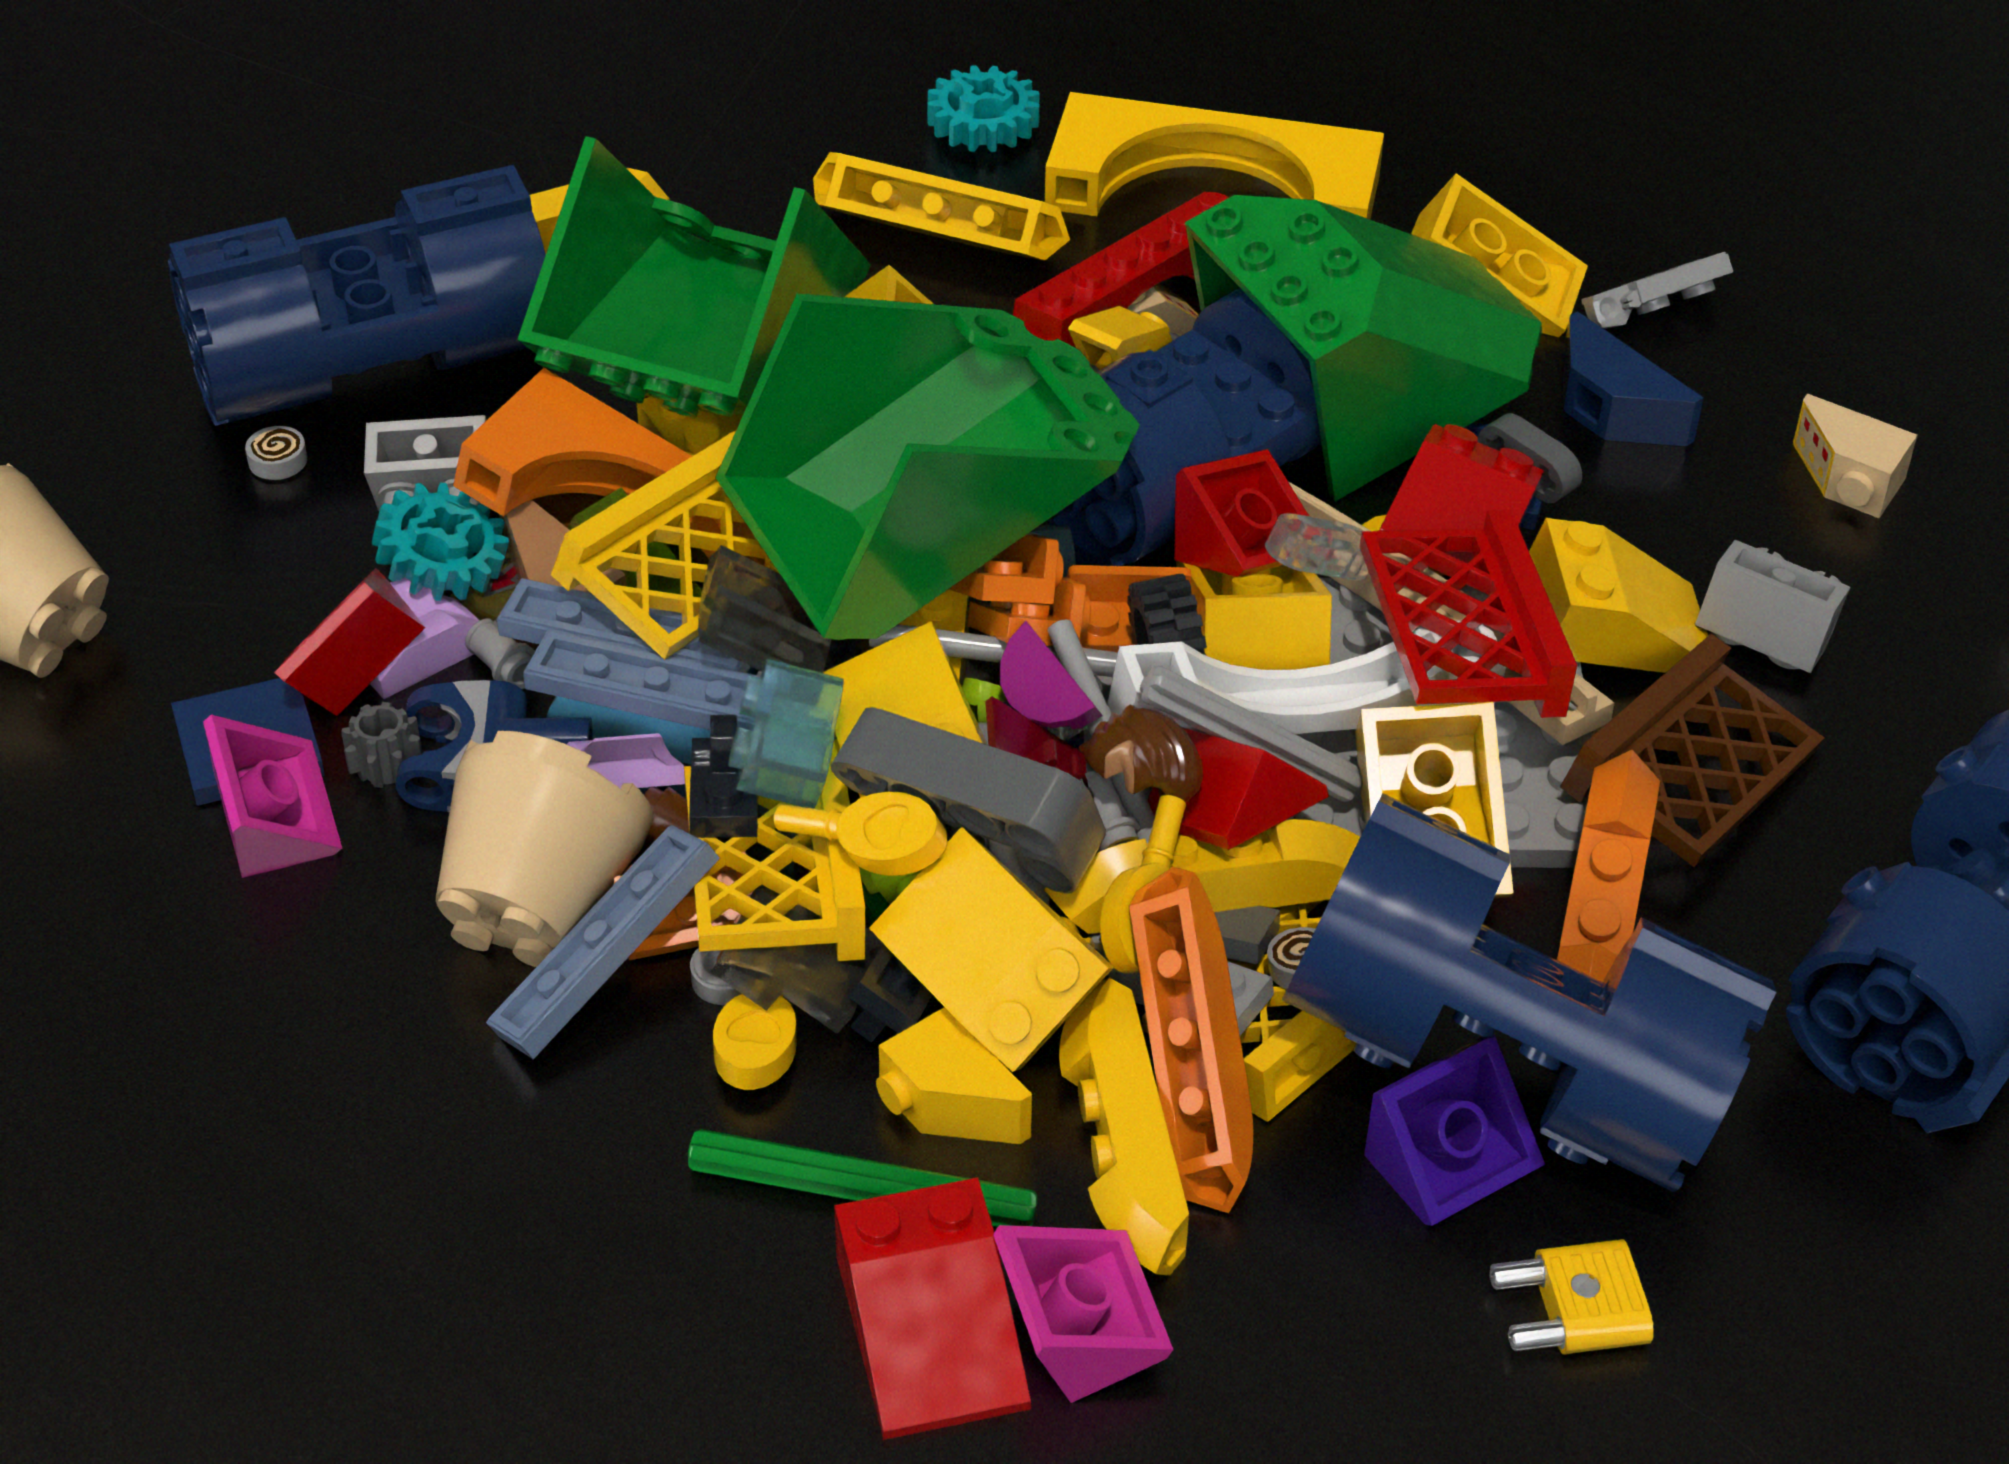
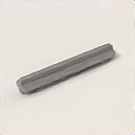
M1163 666L1152 667L1147 677L1140 684L1139 690L1145 703L1211 736L1263 749L1326 784L1328 795L1339 801L1347 802L1352 800L1356 791L1362 788V776L1358 766Z

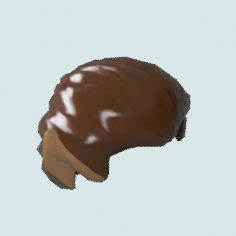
M1131 704L1124 708L1121 715L1112 712L1107 722L1101 721L1095 728L1092 738L1081 744L1078 748L1079 752L1084 755L1087 763L1103 778L1108 779L1123 772L1125 790L1131 794L1139 793L1149 787L1159 788L1158 794L1160 796L1172 795L1188 802L1200 790L1204 776L1202 761L1198 751L1183 728L1160 712L1146 708H1136Z

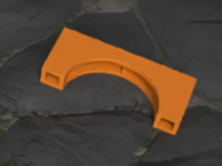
M543 368L461 444L453 486L504 517L519 505L547 495L586 493L621 500L692 456L572 383ZM694 515L690 518V529L721 534L720 519ZM732 521L733 536L756 539L746 523ZM701 549L713 566L723 567L722 552ZM734 554L736 570L756 573L765 571V559ZM783 581L722 622L764 631L767 659L779 638L790 641L810 618L793 592L788 588L786 582ZM721 585L722 590H723V598H724V586Z

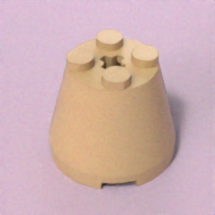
M7 463V465H0V660L31 671L37 677L43 678L58 666L63 656V650L72 642L79 639L86 643L93 639L102 629L107 615L100 607L105 596L109 578L30 479Z
M497 731L493 742L478 744L470 740L456 770L436 893L437 907L454 924L451 932L452 938L459 944L476 951H487L491 943L513 949V954L516 958L530 966L537 967L614 884V877L621 876L642 849L654 818L650 803L633 783H623L621 788H619L597 771L587 767L592 757L591 755L549 738L523 732Z

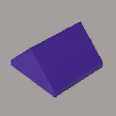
M1493 1034L1492 1038L1483 1036L1373 1093L1364 1155L1425 1225L1433 1226L1545 1165L1495 1034Z

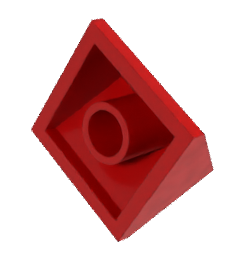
M1268 449L1185 467L1176 474L1175 561L1240 577L1322 556L1329 549Z
M375 568L296 647L274 673L285 683L338 716L425 629V626L386 577Z
M1183 728L1198 751L1202 761L1204 776L1200 790L1188 802H1185L1186 807L1178 833L1180 835L1230 850L1329 797L1326 784L1263 749ZM1156 787L1152 788L1148 798L1154 816L1161 797L1158 794L1159 788Z

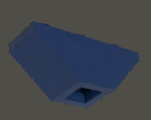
M1578 311L1570 315L1562 358L1563 411L1604 440L1688 446L1693 443L1704 397Z

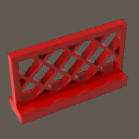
M1487 510L1484 528L1362 531L1359 547L1416 705L1534 700L1541 718L1566 717L1578 665L1512 510ZM1472 551L1474 558L1465 563L1445 552ZM1401 553L1412 558V560L1407 565H1404L1383 554ZM1427 567H1431L1451 578L1445 583H1441L1421 572ZM1465 585H1468L1490 596L1481 602L1460 592V590ZM1407 587L1428 598L1419 604L1398 594V592L1402 588ZM1442 605H1445L1466 615V617L1458 623L1436 611ZM1480 624H1484L1505 634V636L1498 642L1475 631V629ZM1420 625L1443 637L1434 644L1412 633V631ZM1459 644L1482 655V657L1474 663L1451 652V650ZM1498 663L1521 674L1522 677L1504 678L1490 670ZM1435 665L1458 678L1451 680H1429L1426 672Z

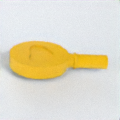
M903 792L873 793L861 797L845 808L843 812L837 809L828 811L781 804L776 809L774 815V825L778 831L825 837L830 841L839 840L849 857L859 867L880 875L898 876L918 872L933 864L942 855L947 845V831L930 805L919 797Z
M1163 795L1160 797L1147 848L1142 852L1143 861L1141 866L1122 871L1113 880L1103 902L1100 919L1103 949L1111 965L1117 971L1124 974L1139 973L1129 905L1136 891L1169 870L1170 865L1174 862L1173 852L1186 807L1185 801L1176 796Z
M791 946L765 948L757 981L753 984L752 989L731 999L718 1014L714 1024V1063L718 1074L726 1083L742 1090L764 1088L779 1080L793 1062L797 1045L795 1011L790 1002L783 997V985L792 955Z

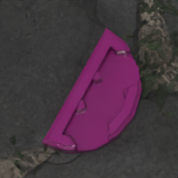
M1025 621L1009 639L1000 661V685L1009 705L1015 711L1041 727L1059 728L1070 726L1074 730L1080 729L1102 717L1103 715L1028 622Z

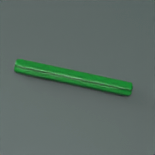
M704 1129L694 1132L688 1149V1165L693 1171L854 1201L971 1179ZM979 1180L992 1226H1033L1038 1207L1036 1192L1031 1189Z

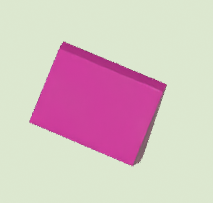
M210 715L203 721L212 767L242 878L333 856L342 849L312 740L215 715Z
M998 1226L993 1236L1036 1355L1070 1403L1168 1358L1173 1351V1347L1127 1230Z

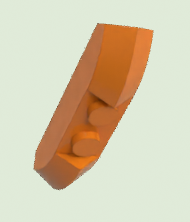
M1633 750L1594 768L1557 956L1558 961L1601 982L1604 981L1618 954L1633 934L1660 780Z
M1172 867L1136 891L1129 905L1156 1082L1185 1199L1229 1213L1246 1184L1251 1167L1253 1117L1227 956L1215 913L1196 873Z

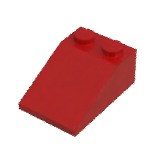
M1434 424L1425 437L1379 531L1484 528L1487 510H1512L1520 528L1544 470L1533 466L1534 461L1528 455L1518 450L1501 448L1498 451L1477 442L1478 437L1466 428L1453 424H1447L1444 427ZM1472 551L1445 552L1465 563L1474 558Z
M978 1177L834 1205L836 1257L883 1440L1031 1410V1399L1000 1254L993 1236L994 1229Z

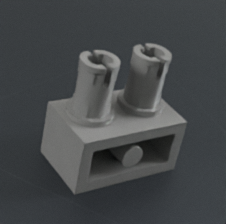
M486 416L366 423L364 475L378 511H380L383 503L392 504L394 492L397 490H401L412 497L416 483H422L429 493H437L440 482L447 483L449 494L458 496L462 491L455 488L453 483L461 444L487 420ZM470 498V502L475 506L480 503L474 498Z
M1734 540L1717 563L1695 625L1710 631L1726 644L1744 645L1766 654L1778 666L1787 669H1801L1811 673L1827 648L1850 586L1842 584L1833 575L1830 578L1825 577L1826 572H1813L1786 561L1775 551L1773 554H1769V549L1754 548Z

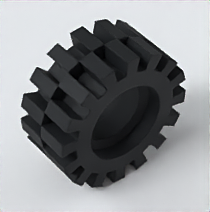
M1184 574L1160 577L1129 585L1127 604L1131 611L1128 612V617L1133 629V633H1131L1133 644L1142 645L1182 641L1201 654L1206 655L1204 648H1207L1205 636L1202 635L1201 626H1203L1201 614H1197L1198 603L1195 594L1192 595L1191 584L1189 580H1186Z

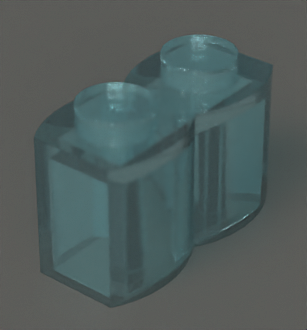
M771 659L766 660L760 678L748 675L739 707V714L750 716L748 729L737 728L728 761V766L739 769L736 790L815 809L828 773L844 679Z

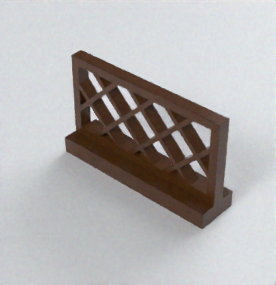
M1712 633L1587 740L1560 785V788L1581 803L1589 795L1594 768L1633 750L1660 780L1651 835L1693 867L1700 863L1818 750L1825 739L1723 664L1731 647ZM1718 689L1722 690L1741 704L1742 709L1720 707L1716 691ZM1685 721L1708 724L1712 737L1689 735ZM1726 726L1749 729L1753 742L1731 740ZM1767 731L1782 734L1797 747L1772 745ZM1654 749L1677 752L1681 766L1657 763ZM1695 754L1718 757L1722 771L1699 768ZM1737 759L1759 762L1764 776L1741 773ZM1664 783L1687 785L1691 800L1667 797ZM1706 788L1729 790L1733 805L1710 802ZM1674 817L1697 819L1702 837L1699 840L1694 838L1675 823Z

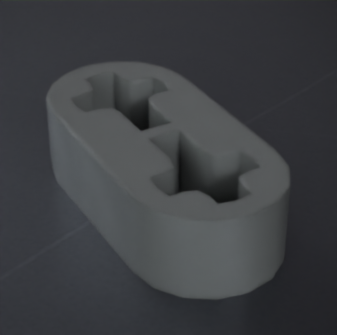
M1513 413L1505 414L1480 431L1478 436L1479 443L1498 451L1501 448L1518 450L1528 455L1534 461L1533 466L1544 470L1534 493V496L1546 503H1555L1580 486L1582 469L1574 453L1522 417Z

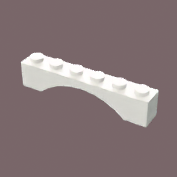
M1480 624L1475 629V631L1497 641L1491 627ZM1422 626L1412 631V633L1434 644L1443 637ZM1182 641L1119 646L1108 699L1111 713L1115 712L1121 715L1124 708L1131 704L1136 708H1146L1160 712L1174 720L1182 728L1207 734L1145 703L1142 699V693L1139 690L1142 680L1147 677L1152 667L1163 666L1294 734L1356 729L1361 709L1443 705H1416L1394 642L1367 654L1334 664L1297 670H1261L1230 665L1203 655ZM1459 644L1451 650V652L1474 663L1482 657V655ZM1497 663L1490 671L1503 677L1506 667ZM1435 665L1426 672L1429 680H1451L1458 678Z

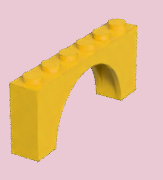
M1070 92L1046 163L1045 202L1060 207L1061 212L1097 217L1102 205L1112 193L1138 177L1178 167H1215L1234 170L1260 178L1279 188L1292 199L1317 200L1370 219L1380 176L1384 133Z

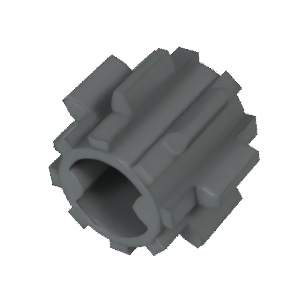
M382 702L378 706L370 707L367 704L361 707L357 717L351 716L349 727L342 728L341 731L348 772L350 774L358 772V776L363 782L368 779L374 787L383 788L384 784H396L399 765L411 756L423 755L417 718L415 716L407 717V713L403 708L397 710L392 706V703Z

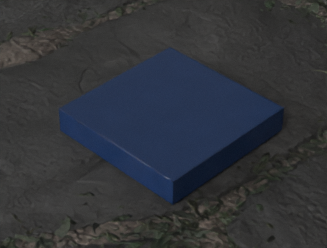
M281 678L171 703L197 806L221 800L203 721L210 715L312 740L321 774L325 776L321 755L303 694L285 683Z

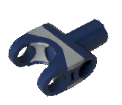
M457 681L420 687L407 699V717L415 716L417 718L420 736L436 739V742L446 743L447 745L436 750L423 751V755L411 756L405 759L398 767L395 788L405 802L416 808L450 812L456 770L470 740L478 744L493 742L497 731L529 733L564 744L573 741L593 740L592 718H526L528 699L525 692L518 686L506 681ZM427 706H437L449 714L438 718H431L422 715L418 710ZM425 777L436 781L439 785L425 788L413 784L409 779Z

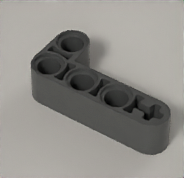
M865 708L830 765L834 775L843 784L860 794L867 796L873 793L890 791L914 795L928 803L942 823L959 829L964 827L970 833L1013 847L1024 871L1036 882L1056 892L1065 894L1073 893L1076 890L1106 836L1105 826L1090 791L1082 782L1069 773L882 709Z

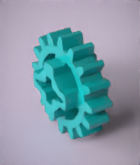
M976 65L970 67L969 74L952 70L951 80L938 78L936 80V89L928 90L927 123L928 126H934V135L937 138L949 135V145L952 147L963 143L968 146L969 151L974 152L979 145H986L991 152H996L997 144L1000 143L1013 148L1017 146V136L1029 139L1032 137V128H1038L1040 93L1039 91L1032 90V81L1030 79L1017 82L1018 72L1014 70L1005 74L998 70V66H992L988 72H980Z
M440 482L437 493H429L422 483H416L412 497L401 490H397L394 492L392 504L383 503L381 505L372 537V545L378 547L375 560L377 564H392L388 577L392 582L403 578L410 580L409 593L415 595L423 587L432 590L434 600L441 601L444 591L452 590L459 600H466L469 586L483 593L487 591L490 578L498 579L509 545V538L502 536L505 525L504 520L501 518L488 519L491 509L482 503L475 506L470 502L471 497L464 492H460L458 496L449 494L447 483Z

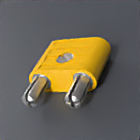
M1624 1239L1539 1249L1535 1252V1259L1492 1264L1490 1267L1489 1276L1491 1284L1496 1290L1538 1285L1549 1317L1547 1321L1511 1325L1508 1331V1339L1514 1351L1558 1346L1562 1354L1650 1344L1653 1340V1321L1650 1308L1629 1247Z

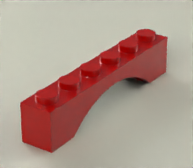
M1217 192L1201 193L1016 298L1013 316L1023 320L1026 329L1036 337L1048 341L1059 339L1076 348L1068 330L1074 319L1117 306L1127 309L1150 288L1173 276L1184 275L1195 280L1185 222L1229 197Z

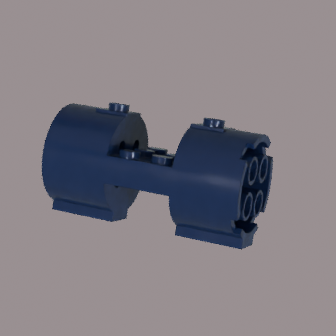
M514 165L401 190L402 200L396 202L395 217L298 240L295 239L288 220L284 217L169 244L171 254H169L168 268L182 332L183 335H186L190 354L195 365L193 367L194 374L213 424L216 426L329 399L332 397L331 377L344 374H360L372 367L401 360H417L429 353L437 370H446L528 350L529 348L517 339L546 253L532 212L531 197Z
M1239 287L1202 310L1195 320L1193 329L1155 352L1148 350L1145 353L1135 352L1127 354L1096 373L1100 374L1120 399L1121 405L1133 415L1140 426L1117 472L1062 509L1047 522L1060 537V551L1079 565L1124 566L1135 563L1175 538L1176 474L1182 468L1266 449L1270 451L1280 467L1287 462L1301 458L1321 445L1309 360Z
M2009 710L1999 713L1988 720L1967 746H1962L1952 751L1937 764L1935 770L1938 776L1921 798L1924 802L1918 809L1911 828V845L1917 866H1912L1909 862H1905L1881 871L1872 866L1851 877L1842 887L1841 892L1844 898L1827 918L1829 926L1799 963L1788 980L1792 982V1002L1785 1009L1787 1019L1797 1042L1813 1064L1833 1083L1852 1094L1862 1086L1894 1103L1892 1114L1915 1118L1926 1133L1979 1121L2009 1078Z
M1382 793L1282 1001L1345 1031L1344 1037L1356 1042L1353 1048L1356 1054L1373 1064L1387 1069H1391L1394 1062L1407 1068L1410 1067L1445 1004L1456 1010L1452 1017L1456 1023L1476 1034L1492 1038L1495 1030H1498L1522 1042L1519 1048V1052L1522 1055L1552 1070H1558L1563 1062L1540 1121V1133L1550 1137L1547 1143L1549 1148L1559 1155L1580 1164H1586L1589 1157L1605 1165L1609 1160L1672 1192L1677 1191L1685 1177L1684 1174L1678 1172L1679 1164L1682 1160L1694 1166L1698 1164L1740 1085L1750 1062V1058L1747 1057L1750 1043L1744 1041L1747 1033L1746 1028L1757 1033L1762 1028L1767 1010L1776 994L1773 980L1642 917L1632 936L1618 954L1603 982L1483 925L1499 885L1510 864L1511 854Z

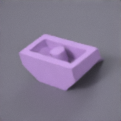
M407 578L390 582L425 626V629L370 685L383 699H386L474 655L467 649L465 639L471 627L480 620L457 599L443 595L441 601H436L432 596V590L423 587L415 595L409 593L411 581Z
M659 733L595 738L593 740L573 741L566 744L591 755L592 757L587 767L597 771L619 788H621L623 783H633L637 788L685 784L684 765L670 754Z

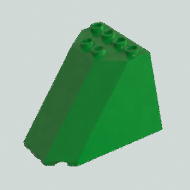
M585 136L517 340L536 354L535 363L561 373H569L571 369L598 382L610 385L609 393L621 399L643 403L646 395L664 400L662 405L664 408L683 416L696 418L699 410L732 417L733 415L744 414L796 294L845 297L856 289L867 276L871 264L805 189L794 187L776 241L716 226L705 215L691 207L655 197L596 138ZM694 235L700 236V237H702V238L708 240L709 242H707V241H705V240H703V239H701V238H698V237H696V236H694Z
M1233 195L1185 222L1200 310H1204L1207 306L1240 287L1309 360L1328 494L1335 502L1416 456L1434 424L1441 427L1453 424L1464 428L1529 390L1532 377V362L1535 349L1539 346L1542 322L1531 311L1527 310L1473 256L1317 200Z
M797 293L715 478L824 639H877L1117 472L1140 424L1129 411L1125 410L1120 403V399L1100 374L1092 369L1089 365L1090 362L1079 349L1059 339L1048 341L1036 337L1026 329L1023 320L1003 310Z

